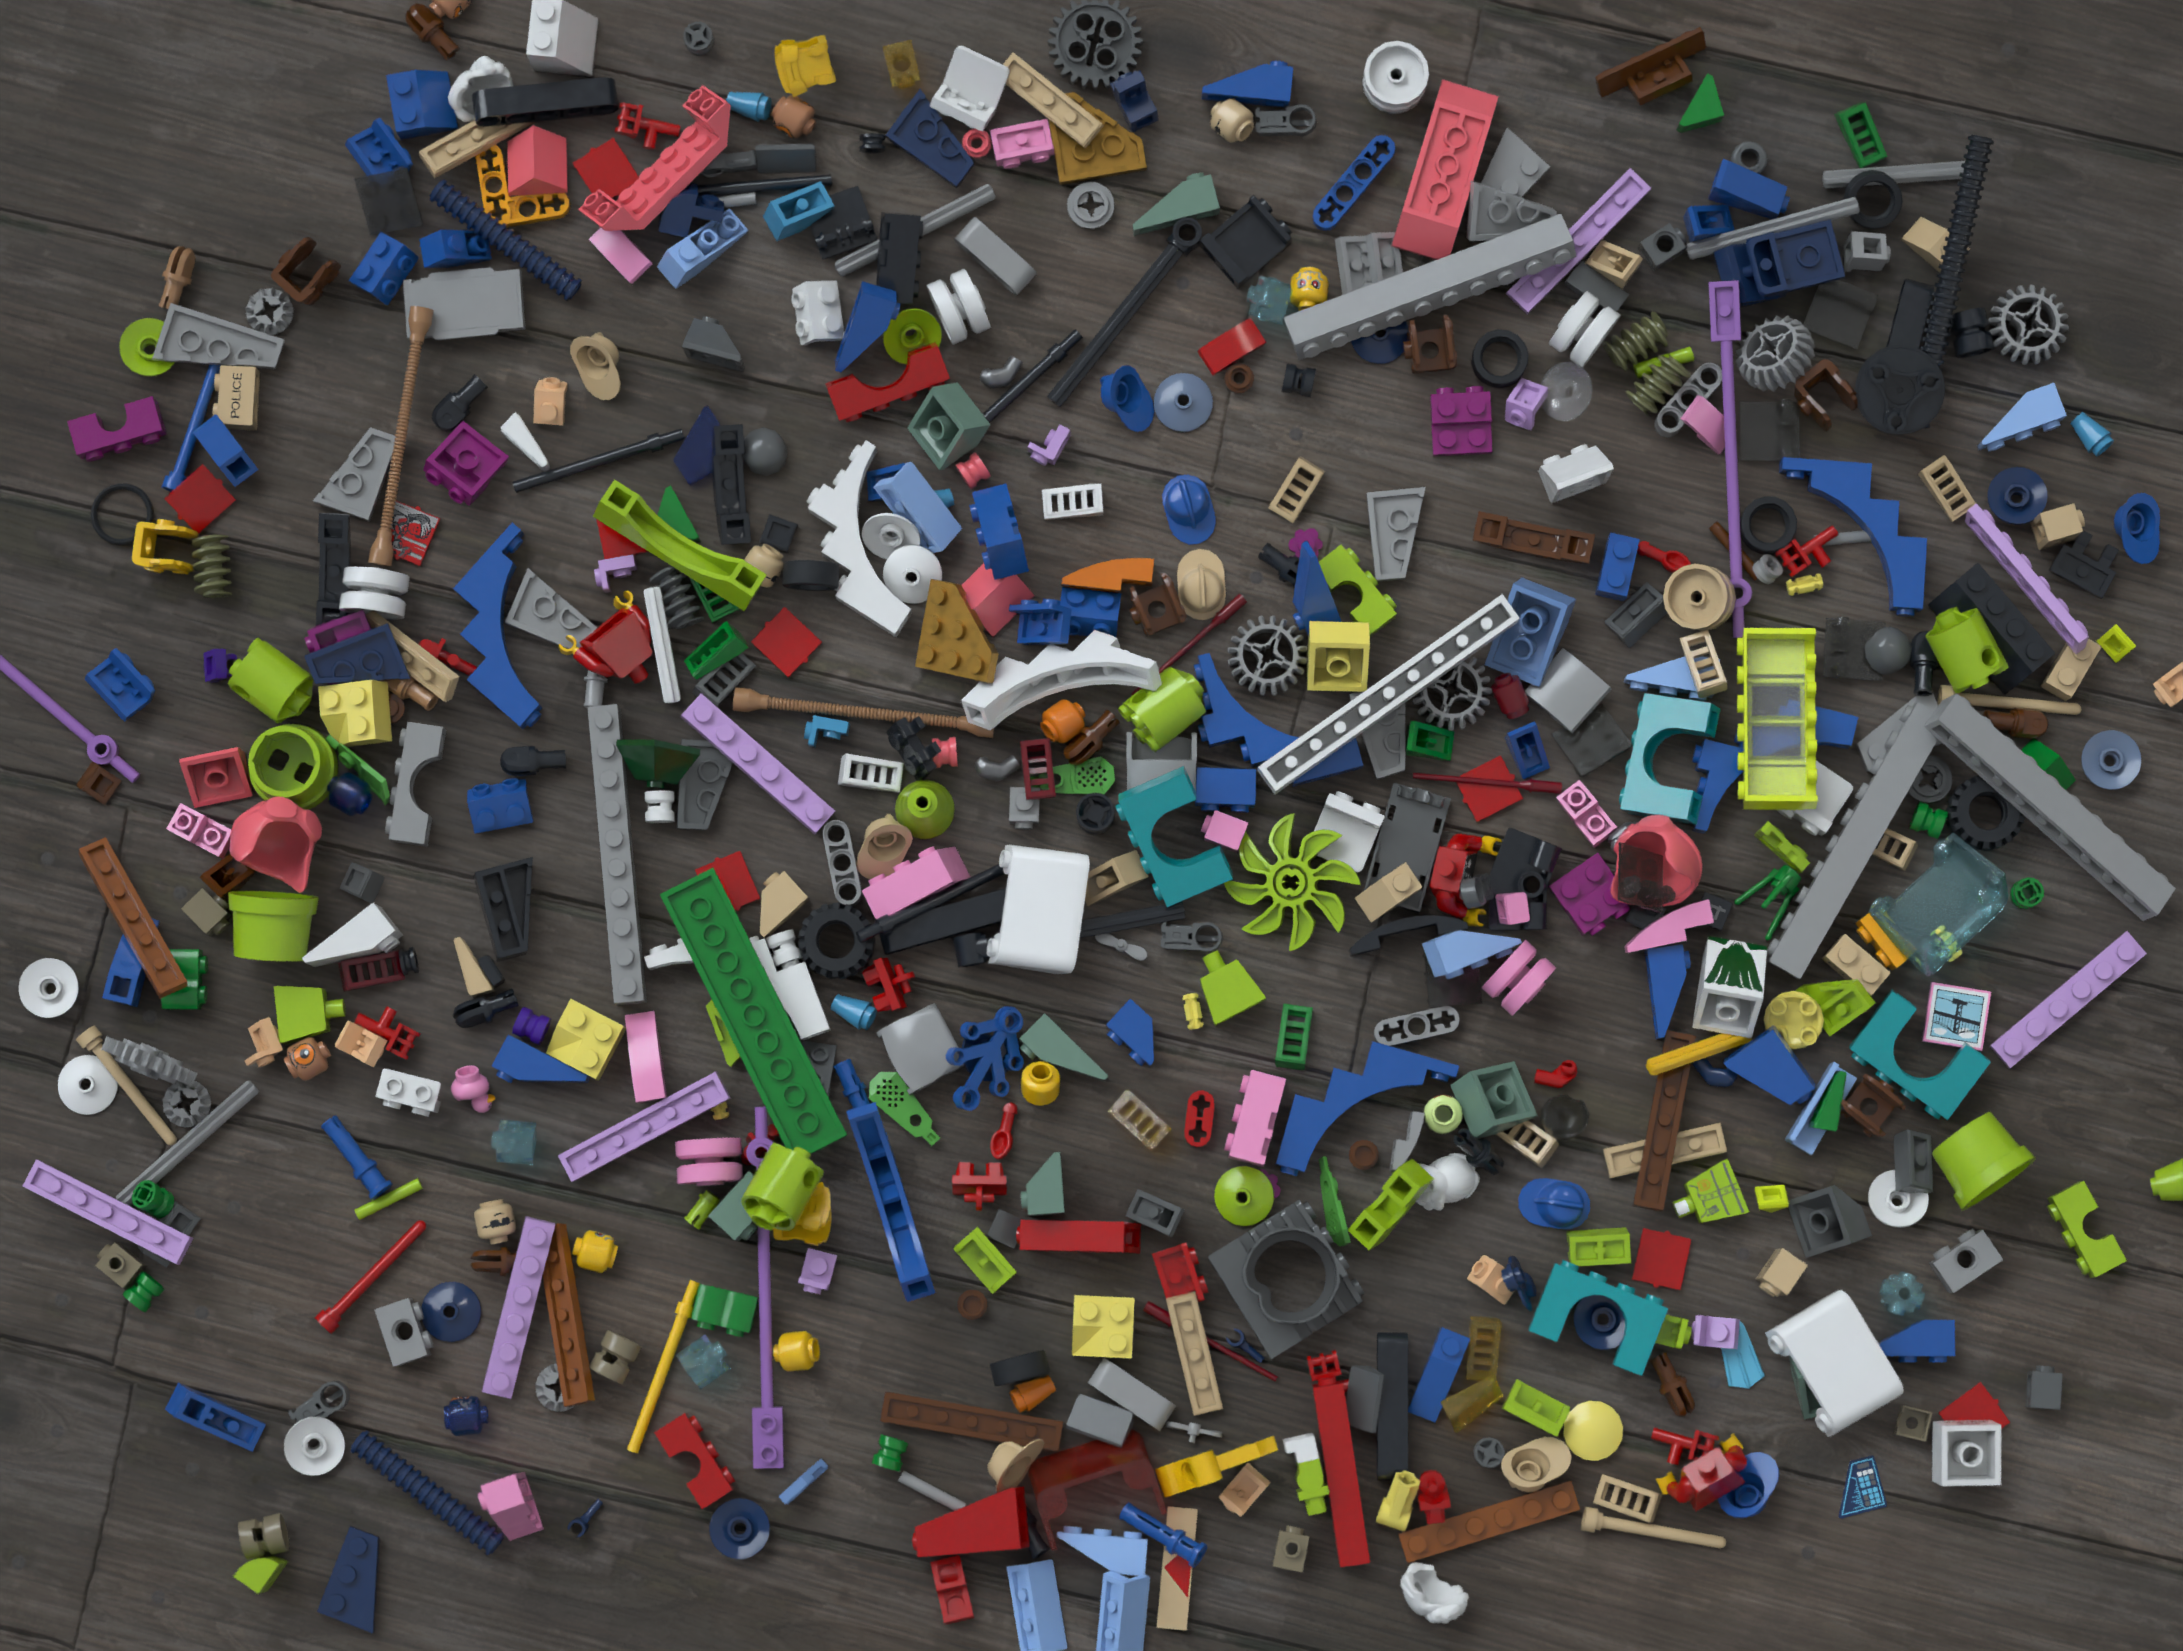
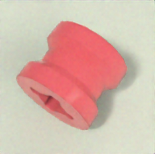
M976 452L972 453L966 462H959L955 465L971 490L976 487L977 482L981 479L987 480L991 477Z
M950 737L947 741H941L938 738L932 739V743L936 741L941 749V752L933 758L937 766L936 768H940L944 764L958 767L956 737Z

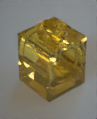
M911 40L882 46L892 87L898 86V88L903 89L914 86L916 84L915 81L920 80V75ZM900 60H905L909 62L910 67L904 72H899L894 69V65Z

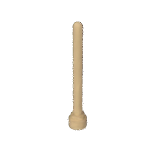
M1940 685L1938 706L1942 700L1955 694L1952 686ZM1958 693L1959 696L1966 698L1971 703V706L2004 709L2023 708L2069 715H2078L2082 710L2081 706L2077 703Z
M95 1025L84 1031L76 1039L79 1045L89 1052L93 1051L165 1143L170 1146L174 1145L177 1142L175 1134L111 1054L101 1050L102 1043L104 1042L101 1038L102 1033Z
M1585 1507L1583 1512L1582 1531L1594 1533L1595 1530L1600 1531L1601 1528L1714 1548H1723L1726 1545L1725 1538L1721 1536L1603 1516L1602 1512H1598V1509Z

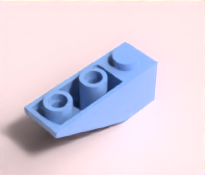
M729 208L724 212L721 223L710 221L666 250L657 268L677 289L748 232V229Z
M2051 383L2026 392L1977 446L1978 450L1987 447L1988 452L2005 446L2004 441L2014 437L2016 442L2033 436L2032 431L2043 428V431L2047 432L2061 426L2059 421H2062L2067 415L2055 384Z
M1685 656L1628 674L1624 678V683L1630 684V689L1647 691L1648 687L1660 689L1659 694L1677 696V692L1689 694V699L1706 701L1707 697H1698ZM1701 656L1698 658H1694V662L1704 660L1709 657ZM1710 666V667H1707V668L1698 670V673L1700 674V673H1704V672L1713 670L1714 667H1713V666ZM1716 677V678H1713V679H1710V680H1707V681H1703L1702 683H1706V682L1715 680V679H1717V677Z
M1458 930L1422 943L1434 977L1446 975L1447 979H1451L1463 974V967L1471 965L1472 969L1489 963L1487 957L1496 955L1498 959L1513 953L1512 947L1522 942L1518 938Z
M1064 1526V1531H1057L1058 1538L1110 1571L1136 1576L1145 1574L1148 1539L1142 1538L1141 1532L1124 1531V1537L1112 1536V1530L1094 1528V1534L1082 1533V1527Z

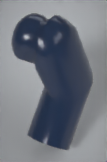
M1707 1058L1693 1063L1698 1073L1710 1086L1729 1087L1733 1085L1738 1076L1728 1068H1713Z

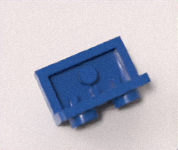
M380 117L374 120L370 128L347 139L345 143L347 149L378 192L405 178L413 165L409 152L400 146L395 139L391 127L385 124Z
M380 232L349 281L356 287L373 295L385 305H388L402 285L403 280L406 279L419 259V256L403 243Z
M1062 587L1060 605L1072 608L1069 635L1089 636L1096 630L1116 637L1121 593Z
M1043 599L1040 604L1034 600H1021V604L1009 606V611L1020 614L1018 644H1068L1072 608L1061 606L1060 601L1055 599Z
M117 648L113 649L105 661L85 676L88 684L124 722L149 704L155 693L152 681L146 675H141L134 667L130 657L125 653H121Z
M509 778L502 783L494 785L478 784L467 791V803L474 833L533 823L526 779Z

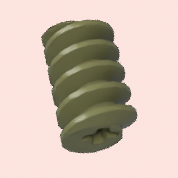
M1651 312V320L1648 317H1642L1641 326L1635 322L1632 323L1630 326L1631 332L1627 329L1621 330V338L1617 335L1611 336V344L1607 341L1602 342L1607 355L1616 366L1627 371V360L1637 365V354L1647 359V348L1657 353V342H1660L1665 347L1668 346L1666 327L1656 312Z
M1670 354L1669 358L1661 355L1658 356L1661 363L1660 367L1654 364L1650 365L1653 372L1652 376L1643 372L1644 385L1636 381L1633 383L1637 390L1636 393L1628 390L1625 392L1627 397L1647 416H1649L1648 410L1654 413L1659 411L1655 402L1666 404L1667 401L1663 393L1671 396L1675 394L1672 384L1679 387L1683 385L1680 375L1686 378L1691 377L1690 372Z
M205 535L192 540V546L199 548L192 553V556L197 560H201L193 564V569L201 572L194 575V581L201 584L194 588L196 594L202 595L205 598L232 596V592L223 589V587L232 584L230 580L223 579V575L231 573V569L222 567L223 563L230 561V557L221 554V552L230 549L229 545L221 544V540L229 536Z

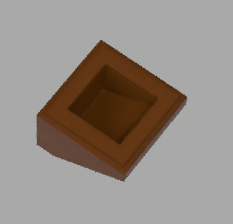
M92 762L76 786L106 805L122 780L95 762Z

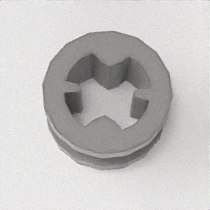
M1764 554L1760 561L1753 564L1754 574L1765 584L1773 583L1783 572L1780 562L1769 554Z

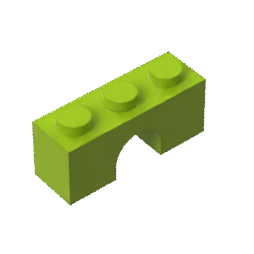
M1339 545L1320 560L1319 564L1331 593L1342 585H1351L1359 590L1362 601L1357 608L1350 612L1349 617L1353 622L1369 623V634L1371 637L1396 617L1397 613L1394 609L1397 606L1387 593L1382 596L1376 588L1378 582L1368 570L1364 573L1357 565L1360 560L1350 547L1345 550L1342 545Z
M1410 1159L1396 1169L1381 1188L1383 1190L1382 1194L1362 1211L1348 1231L1370 1251L1387 1238L1434 1178L1414 1159Z
M2079 1181L2047 1198L2050 1203L2047 1209L2055 1222L2060 1221L2064 1232L2061 1233L2069 1248L2074 1247L2079 1257L2076 1259V1263L2083 1275L2088 1274L2090 1278H2096L2127 1261L2113 1234L2106 1235L2098 1240L2091 1239L2085 1234L2083 1219L2090 1211L2098 1208L2084 1181Z

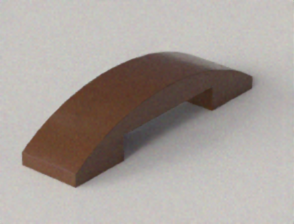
M1480 511L1478 512L1473 541L1492 547L1541 558L1580 564L1590 563L1595 534L1570 529L1565 531L1510 520L1505 516Z

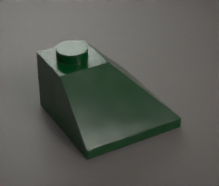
M617 739L616 746L635 780L647 782L646 787L653 789H664L665 784H678L700 756L701 750L659 740Z

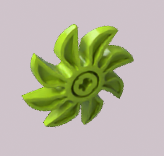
M1295 813L1281 818L1270 832L1268 843L1274 854L1278 857L1277 863L1274 865L1262 855L1247 832L1244 833L1239 846L1241 862L1247 871L1266 875L1267 881L1264 885L1247 884L1231 880L1224 883L1231 897L1246 905H1255L1268 895L1273 898L1272 906L1242 928L1247 933L1264 935L1274 932L1282 926L1286 907L1289 906L1293 909V928L1289 951L1296 950L1306 944L1314 932L1316 921L1306 907L1309 900H1313L1324 912L1338 933L1343 927L1345 909L1340 897L1336 893L1320 891L1317 887L1319 880H1335L1361 885L1356 871L1343 861L1330 859L1317 869H1313L1311 866L1313 858L1343 836L1336 831L1323 829L1309 833L1302 839L1299 856L1297 858L1291 856V837ZM1288 875L1290 877H1298L1299 882H1296V884H1299L1297 889L1293 887L1286 888L1285 883L1288 881L1285 879Z

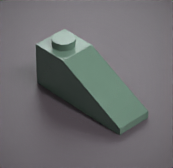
M1195 173L1187 176V181L1181 182L1133 224L1134 236L1172 227L1178 220L1185 217L1199 220L1218 215L1220 207L1211 174L1204 176L1203 173Z
M1045 1013L1019 1038L1023 1043L1020 1049L1031 1060L1037 1057L1040 1061L1048 1062L1054 1066L1104 1082L1109 1078Z

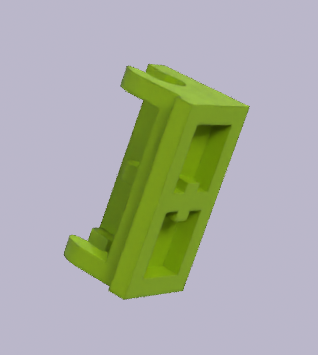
M978 1227L953 1248L992 1294L1017 1273Z
M1626 1227L1566 1231L1569 1246L1568 1259L1572 1264L1577 1266L1631 1263L1630 1233Z
M1518 1379L1513 1384L1501 1408L1555 1437L1558 1436L1570 1412L1569 1406Z

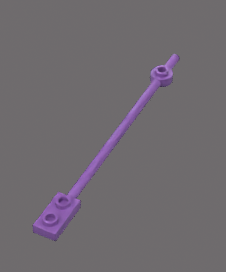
M1739 280L1709 282L1711 342H1721L1730 581L1734 585V589L1741 588L1743 590V596L1736 599L1734 611L1732 612L1733 638H1742L1743 629L1745 628L1744 606L1751 601L1753 592L1750 584L1742 576L1732 341H1742Z
M0 655V670L88 745L87 754L93 762L98 765L111 764L132 783L140 777V774L118 756L119 748L114 739L107 735L95 736ZM105 744L106 752L99 755L97 753L98 746Z
M755 1107L756 1138L749 1143L746 1151L747 1158L752 1165L756 1166V1171L763 1158H759L756 1155V1149L764 1147L768 1151L771 1144L774 1143L768 1138L766 1107ZM757 1225L761 1407L752 1408L753 1469L784 1468L783 1406L773 1407L770 1230L763 1229Z

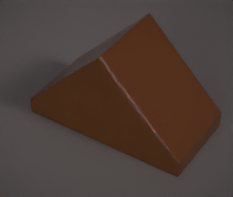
M229 854L204 872L200 879L221 899L228 902V892L239 891L257 871L243 865Z

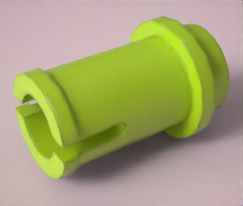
M708 1190L699 1194L700 1199L687 1216L684 1217L688 1223L691 1224L693 1222V1226L697 1229L701 1228L709 1214L720 1202V1199Z

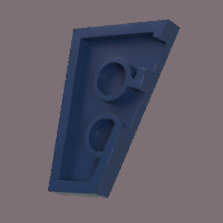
M919 89L885 136L927 168L958 188L973 168L974 162L954 134L948 129L938 112L930 107V102L922 90Z
M389 623L304 655L315 684L410 679Z
M350 1526L317 1612L365 1631L375 1633L374 1618L377 1595L376 1580L378 1574L379 1536Z

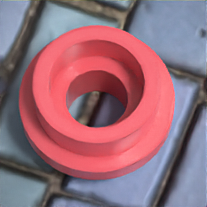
M971 129L966 132L962 140L963 148L973 158H981L987 155L992 145L991 137L985 130L982 132L978 129ZM979 139L983 144L980 148H974L971 145L972 141Z

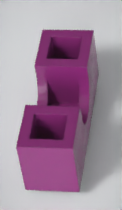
M151 396L124 404L127 414L126 423L120 430L114 432L104 429L102 420L96 413L67 421L76 455L82 460L86 459L87 462L103 458V453L110 451L123 453L131 450V445L143 442V445H149L159 442L161 440L160 437L167 435L158 401Z

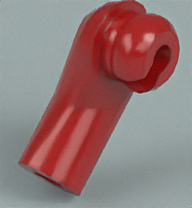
M1565 1060L1552 1072L1537 1069L1534 1083L1553 1088H1562L1576 1077L1577 1065L1572 1060Z

